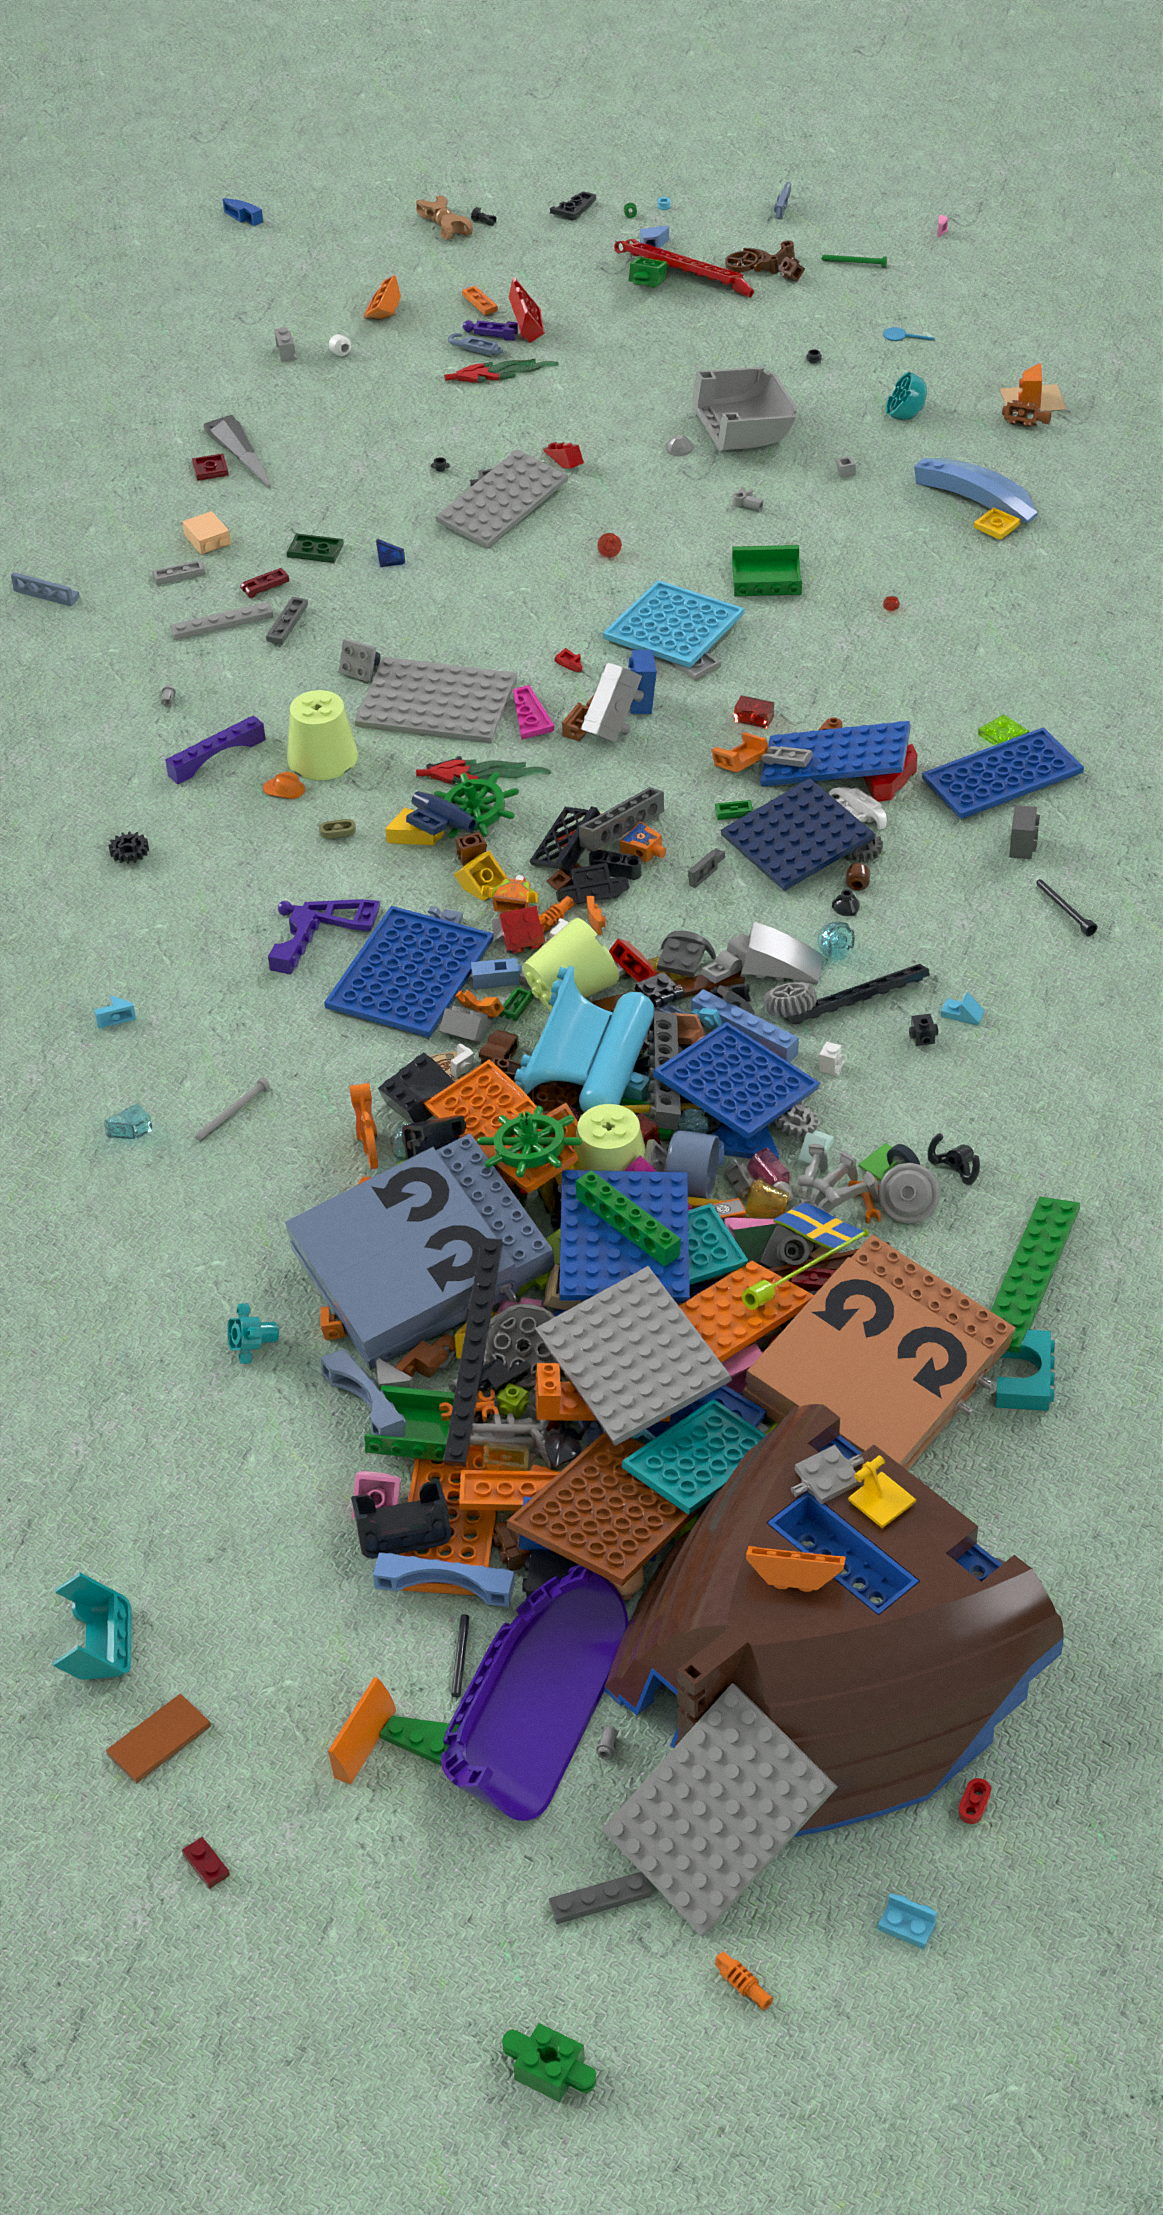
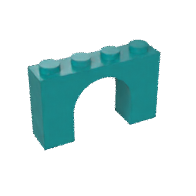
M1027 1330L1021 1345V1353L1005 1351L1000 1358L1027 1360L1034 1364L1039 1371L1033 1376L1026 1378L997 1377L996 1408L1049 1411L1050 1402H1054V1389H1050V1385L1054 1386L1055 1373L1050 1372V1370L1054 1369L1055 1356H1051V1353L1055 1351V1340H1051V1331Z

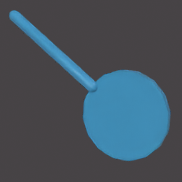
M891 327L884 331V337L891 341H900L905 337L935 340L934 337L907 334L904 329L898 327Z

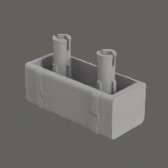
M607 663L601 674V679L588 712L584 717L581 730L616 743L619 733L627 735L630 732L631 726L624 723L632 700L640 702L644 696L642 691L637 690L642 676L627 668Z

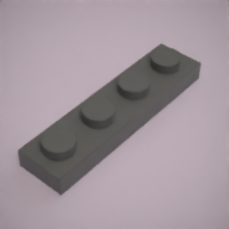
M291 597L266 635L267 642L275 644L284 643L307 608L308 599Z
M642 1872L551 1897L549 1898V1905L555 1923L560 1924L651 1897V1890L645 1875Z

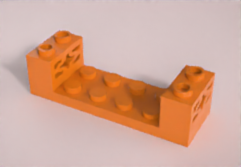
M537 1363L535 1383L537 1420L597 1421L572 1383L560 1382L559 1363ZM670 1416L662 1419L661 1421H670Z

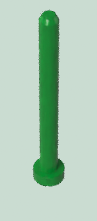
M824 254L821 257L823 261L887 266V256H883V258Z

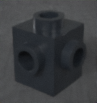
M931 1013L911 1016L909 1036L910 1039L914 1040L915 1046L935 1044L938 1026L934 1024Z

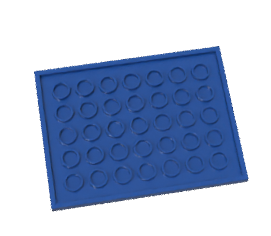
M390 906L325 1000L324 1006L330 1010L430 1038L442 1020L445 1008L449 1009L456 998L455 995L462 989L472 974L471 962L481 960L494 940V933Z
M563 1170L559 1301H585L647 1266L650 1267L676 1303L688 1301L690 1299L687 1172L593 1171L681 1238L680 1256L664 1267L576 1199V1180L591 1170Z

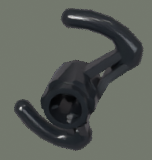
M938 1133L929 1144L927 1151L928 1161L933 1165L944 1163L960 1173L964 1184L972 1185L980 1172L979 1156L974 1155L973 1149L965 1144H961L948 1152L936 1154V1147L943 1139V1134ZM972 1161L973 1166L972 1172L970 1173L969 1162Z

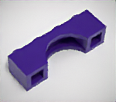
M295 907L289 918L290 933L295 936L287 942L274 944L268 955L269 969L271 971L291 975L294 968H297L301 955L305 954L306 946L312 941L315 930L319 928L320 920L317 918V911Z

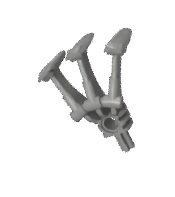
M810 1144L808 1146L812 1161L810 1166L807 1167L805 1175L799 1176L798 1184L804 1187L802 1197L799 1199L800 1203L796 1207L802 1203H807L829 1213L844 1201L865 1192H869L875 1202L879 1201L878 1182L868 1171H866L863 1177L864 1182L850 1187L845 1186L837 1190L833 1188L846 1173L851 1180L857 1181L858 1179L856 1159L846 1152L840 1153V1163L842 1164L836 1170L830 1172L822 1180L819 1178L815 1179L818 1168L823 1172L828 1169L826 1150L822 1145ZM813 1187H814V1188H816V1191L813 1193V1196H812V1199H811L812 1189H813Z

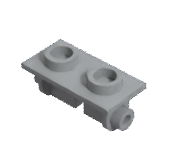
M734 1158L736 1164L727 1167L726 1175L729 1177L738 1196L742 1199H747L750 1194L754 1193L758 1197L754 1190L757 1188V1185L752 1177L748 1178L746 1176L749 1174L744 1163L739 1164Z

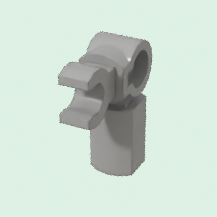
M742 487L739 492L733 494V505L735 507L744 506L745 508L760 512L763 509L764 501L763 499L752 497L753 489L745 491V487Z

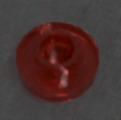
M614 533L603 534L597 542L598 552L606 558L617 556L622 547L620 538Z

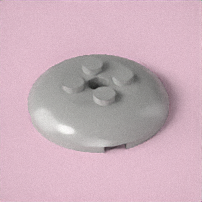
M517 1304L507 1307L506 1310L497 1316L495 1315L490 1320L484 1361L488 1363L499 1358L509 1371L510 1367L515 1363H522L527 1360L531 1365V1375L515 1386L522 1388L535 1386L537 1363H557L538 1336L535 1328L553 1319L555 1316L548 1310L533 1304ZM523 1344L530 1346L526 1351L521 1352L519 1350Z

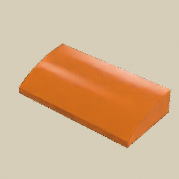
M374 1677L328 1750L334 1778L350 1785L379 1740L380 1732L396 1712L393 1699L379 1678Z

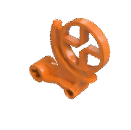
M370 1084L349 1086L351 1103L356 1114L355 1129L357 1140L360 1139L363 1143V1149L367 1154L370 1170L378 1169L374 1139L377 1137V1130L371 1113L372 1096Z

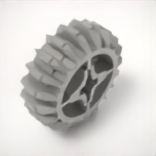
M788 982L787 984L775 986L766 992L764 1004L768 1014H771V1016L793 1017L794 1015L806 1013L816 1006L817 995L813 985L809 983Z

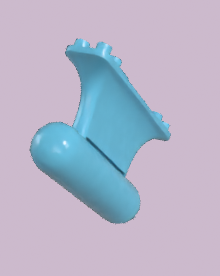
M569 965L568 969L564 967L559 969L557 975L559 979L554 981L551 990L552 995L549 1005H552L553 1008L532 1056L523 1055L522 1067L517 1070L514 1080L526 1095L537 1085L550 1081H563L582 1085L579 1103L581 1110L585 1113L587 1110L598 1105L620 1104L654 1017V1005L649 997L643 993L629 992L622 995L616 1003L613 1012L604 1010L582 996L574 981L575 968Z

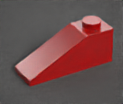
M618 938L610 948L609 952L613 960L638 983L658 974L643 954L629 941Z

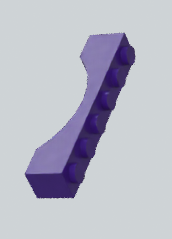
M253 715L165 759L168 777L176 784H180L192 778L197 770L218 752L235 746L253 747L265 741L264 723Z

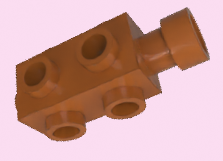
M1012 400V402H1007V406H1003L1002 415H1004V419L1009 424H1017L1018 422L1023 423V426L1032 427V425L1037 426L1038 421L1049 425L1052 412H1040L1039 407H1036L1037 404L1028 402L1027 405H1023L1021 401ZM1013 412H1018L1017 416H1012ZM1033 414V418L1028 419V415Z

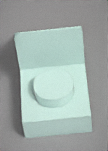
M816 1130L813 1134L807 1133L798 1162L810 1166L812 1156H810L808 1146L810 1144H820L827 1153L833 1144L834 1136Z

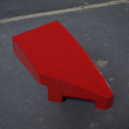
M567 648L555 656L554 662L569 670L581 672L583 668L580 661L581 655H575Z

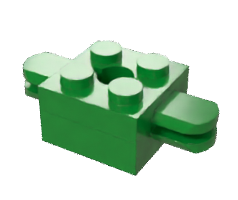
M638 257L630 263L628 281L633 282L635 285L646 284L648 287L655 288L666 279L667 262Z
M538 2023L530 2037L514 2029L504 2034L502 2039L503 2053L516 2060L513 2065L515 2081L558 2102H561L569 2086L585 2094L595 2088L596 2070L583 2063L585 2061L583 2044Z

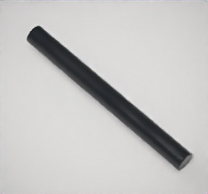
M466 1614L460 1617L451 1695L455 1698L461 1696L470 1616Z

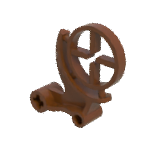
M789 240L783 241L781 249L774 255H770L760 249L743 248V251L732 253L726 257V268L738 273L754 269L755 272L767 270L772 274H776L779 272V265L785 256L790 259L792 257L795 258L794 242ZM742 257V263H744V265L746 266H742L739 258Z

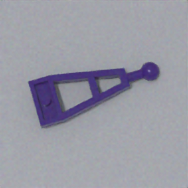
M366 899L304 902L303 906L292 905L289 901H282L278 905V912L281 915H289L294 911L295 907L309 910H326L325 913L317 912V918L320 922L352 930L372 931L380 909V901ZM358 909L354 920L333 916L334 910Z

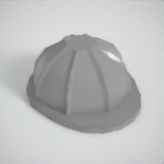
M675 435L668 441L666 450L671 455L684 456L692 452L693 445L685 435Z

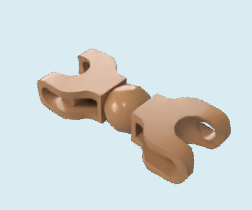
M443 195L436 196L435 202H428L424 199L416 201L417 213L422 218L431 219L440 225L442 229L441 236L445 240L453 239L452 234L460 233L464 236L472 235L473 226L471 221L447 209L448 200Z

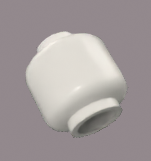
M336 334L329 341V349L337 356L343 357L350 352L351 342L345 336Z

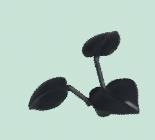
M535 1388L531 1390V1402L536 1409ZM560 1420V1433H551L546 1437L545 1450L555 1468L580 1455L582 1447L579 1440H582L584 1433L593 1421H588L578 1434L573 1428L565 1429L564 1420Z

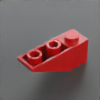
M553 442L543 449L562 468L571 469L584 463L579 445L572 444V442L566 444L564 442L558 444Z

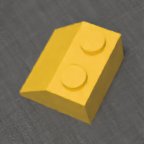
M490 850L478 855L453 874L463 890L482 901L488 898L481 896L483 885L495 888L504 879L508 878Z

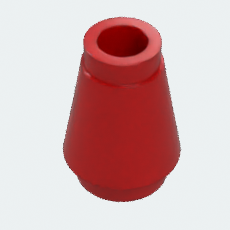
M738 277L733 281L732 288L735 292L749 298L752 297L754 290L743 278Z

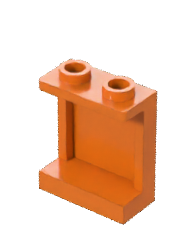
M744 732L741 734L743 743L731 750L719 747L711 749L714 764L733 772H739L762 759V756L767 753L768 742L763 737Z

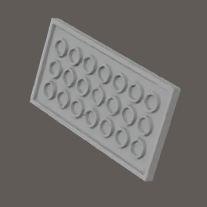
M516 449L436 516V522L488 549L566 483L568 475Z

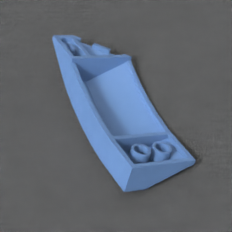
M925 458L914 466L916 484L958 493L990 509L995 507L1021 519V522L1029 523L1037 516V511L1027 490L997 472L975 464L946 458Z

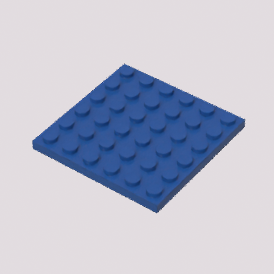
M725 1022L656 1068L653 1076L746 1139L755 1135L793 1106L818 1090L820 1082L728 1022Z

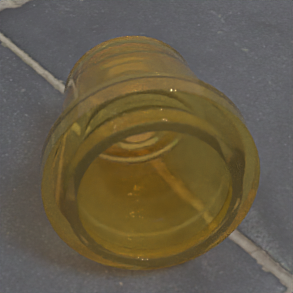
M758 1178L757 1182L753 1181L746 1205L748 1217L753 1219H775L783 1215L786 1210L789 1192L768 1184L761 1178Z

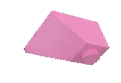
M359 1471L355 1474L354 1496H371L374 1499L376 1508L398 1504L399 1477L369 1471ZM352 1509V1519H355L354 1512Z

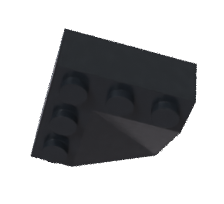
M423 1052L408 1065L401 1068L390 1079H387L378 1087V1090L385 1103L412 1124L427 1121L433 1115L426 1109L424 1103L452 1085L455 1081L434 1059Z

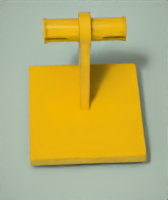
M878 1455L871 1462L863 1464V1468L854 1474L858 1482L864 1480V1486L848 1497V1501L883 1529L912 1506L916 1499L883 1472H880L878 1475L876 1474V1470L885 1464L883 1457Z

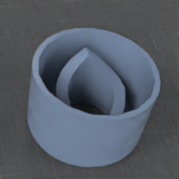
M681 1130L675 1132L672 1136L666 1158L665 1172H687L688 1197L710 1199L718 1169L719 1137Z

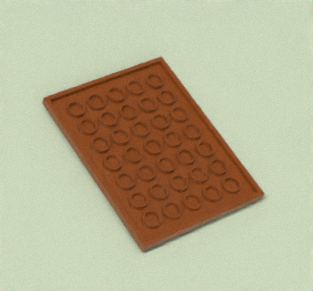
M604 1432L507 1520V1528L623 1586L708 1502L689 1515L622 1468V1461L644 1447L645 1444L630 1437L615 1446L606 1432Z

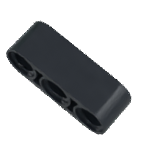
M604 850L591 851L589 853V866L607 863L610 877H626L629 880H636L642 876L641 858L639 856Z

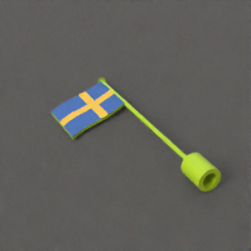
M802 1203L775 1218L773 1222L790 1228L810 1241L830 1249V1251L773 1284L766 1280H761L747 1288L742 1293L744 1305L754 1310L769 1302L775 1296V1287L859 1238L867 1237L869 1231L844 1223L822 1209L807 1203Z

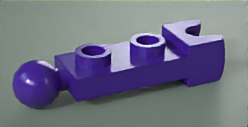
M466 320L462 325L465 332L474 330V334L504 337V340L514 341V334H518L517 322L497 323L477 320L476 324H474L472 321Z

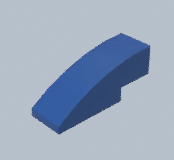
M222 199L224 212L240 223L246 221L253 226L263 223L261 208L236 199Z

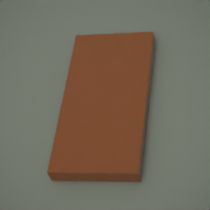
M180 1693L110 1746L106 1753L137 1784L211 1727V1724Z

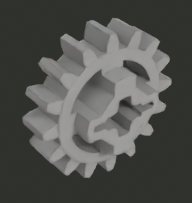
M796 1104L774 1121L777 1122L776 1127H782V1133L788 1132V1136L793 1134L796 1138L799 1135L805 1138L807 1133L813 1134L817 1129L819 1119L816 1118V1113H811V1107L805 1108V1104H801V1106Z

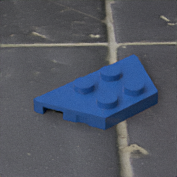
M725 1124L712 1134L718 1136L719 1140L724 1143V1155L779 1163V1153L767 1126L749 1139L741 1136Z

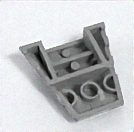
M752 922L749 934L750 940L742 966L741 977H747L749 974L756 975V978L762 979L765 976L775 977V980L790 978L793 982L818 984L823 959L821 953L783 932L757 922Z

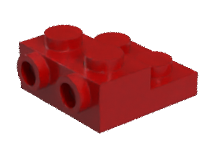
M537 906L499 913L506 951L512 950L513 954L522 952L523 947L530 946L532 950L541 948V943H546Z

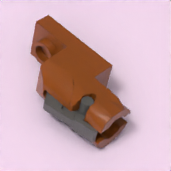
M445 1334L431 1345L422 1340L395 1368L410 1377H413L417 1371L428 1378L438 1370H446L456 1357L455 1338Z

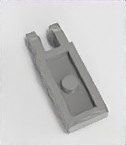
M770 746L767 749V753L762 756V760L765 764L770 765L776 763L806 767L813 757V753L811 750Z

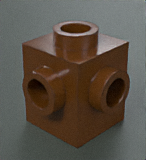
M785 256L778 270L782 272L781 276L788 280L792 278L798 282L805 268L799 264L800 261L792 257L790 259Z

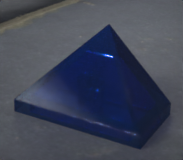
M380 539L376 540L380 567L403 565L405 563L403 548Z

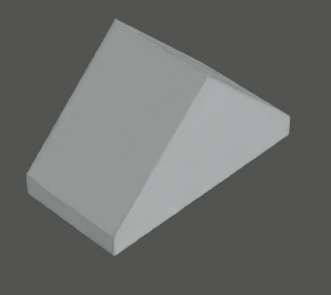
M380 1358L376 1360L379 1389H381L382 1385L413 1388L412 1377Z

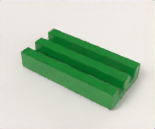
M751 800L715 803L717 820L742 818L753 811Z
M516 987L503 1004L505 1009L499 1016L503 1017L506 1015L507 1019L512 1017L513 1021H517L533 999L534 994L531 991Z

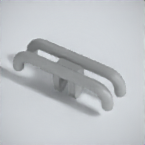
M494 1414V1424L473 1423L472 1432L495 1433V1437L471 1436L470 1445L533 1446L532 1437H514L515 1433H531V1429L537 1428L546 1439V1428L548 1427L549 1420H540L538 1424H514L513 1414H508L506 1418L507 1424H501L499 1414Z

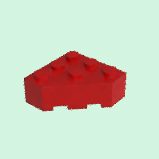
M908 744L903 772L863 776L873 799L878 802L892 800L898 789L901 790L908 782V778L917 772L918 755L913 744Z

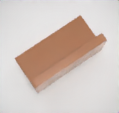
M670 1013L677 1015L678 1044L692 1045L698 1038L705 1035L697 1014Z

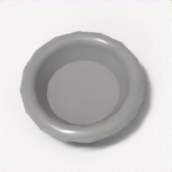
M905 1163L899 1164L887 1171L880 1181L878 1197L880 1206L888 1217L898 1223L909 1225L921 1223L932 1215L938 1206L940 1190L938 1181L931 1171L919 1164Z

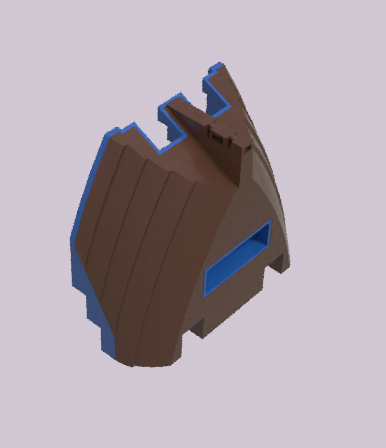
M809 1404L800 1408L794 1406L770 1433L745 1454L723 1488L715 1494L693 1527L678 1539L658 1565L621 1639L605 1684V1693L620 1706L625 1704L633 1713L638 1715L654 1702V1691L664 1683L677 1695V1704L681 1706L678 1709V1727L670 1744L672 1748H675L732 1683L736 1684L837 1786L836 1790L793 1836L798 1837L872 1819L928 1800L993 1743L995 1726L1027 1699L1029 1682L1062 1654L1064 1640L1063 1623L1044 1586L1030 1566L1016 1555H1013L1003 1564L977 1544L978 1526L876 1445H872L863 1453L840 1436V1417L825 1405ZM835 1445L847 1459L861 1454L864 1463L853 1468L857 1473L863 1468V1464L871 1462L880 1455L885 1460V1464L876 1470V1474L878 1475L880 1472L886 1474L912 1495L916 1502L882 1529L848 1501V1497L864 1486V1480L855 1488L820 1505L817 1499L808 1491L797 1497L792 1494L791 1488L802 1483L800 1476L795 1471V1464ZM803 1541H811L813 1545L804 1546L801 1543ZM748 1546L844 1556L846 1557L844 1569L847 1570V1573L843 1575L837 1574L821 1588L810 1592L800 1591L794 1587L778 1589L774 1585L766 1583L746 1560ZM980 1571L984 1575L982 1577H976L972 1575V1572ZM862 1583L865 1587L857 1589L853 1587V1584ZM873 1597H879L883 1601L880 1603H873L870 1599Z

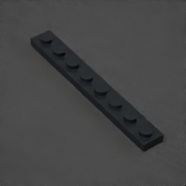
M921 964L905 968L817 1000L816 1006L806 1013L794 1015L793 1017L787 1016L784 1019L791 1024H801L803 1020L818 1018L823 1013L835 1012L840 1007L851 1006L857 1001L871 999L874 995L888 993L891 989L905 987L908 983L922 981L923 978L930 976L929 968Z

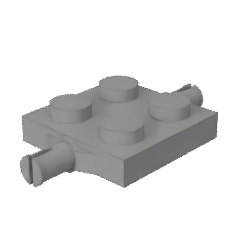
M833 1445L795 1464V1471L800 1476L802 1483L792 1487L791 1492L797 1497L808 1491L821 1505L860 1485V1482L854 1477L856 1472L853 1468L864 1463V1459L861 1457V1454L847 1459Z

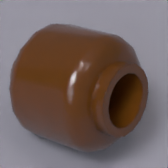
M861 863L850 865L846 872V885L854 891L866 889L870 883V869Z

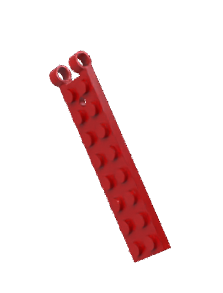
M636 239L617 241L614 244V250L617 253L628 251L633 256L640 255L643 258L665 261L671 268L679 267L684 272H695L696 276H707L709 280H720L722 284L730 285L738 277L743 278L744 275L641 243ZM620 243L623 245L622 251L619 249Z

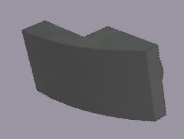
M719 986L717 992L723 996L722 999L753 1015L755 1014L753 1008L742 997L724 986Z

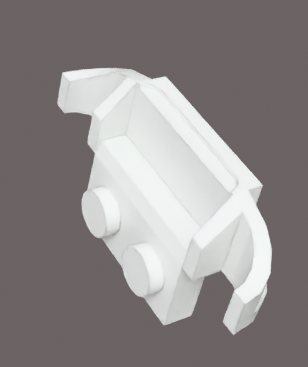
M838 787L833 788L829 792V795L832 797L839 795L840 797L836 801L862 823L876 821L879 830L886 828L887 818L885 811L881 808L882 804L858 788Z

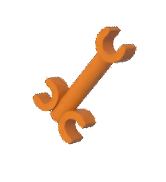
M851 1180L848 1183V1187L862 1183L864 1181L859 1182L856 1180ZM862 1193L867 1209L865 1214L866 1223L870 1224V1217H875L878 1222H881V1212L875 1209L870 1193Z
M491 1389L490 1397L488 1398L482 1395V1391H479V1402L476 1405L475 1412L482 1411V1419L485 1422L487 1421V1414H499V1411L494 1406L495 1391ZM446 1402L440 1404V1411H448V1413L441 1414L442 1421H449L451 1419L453 1406Z

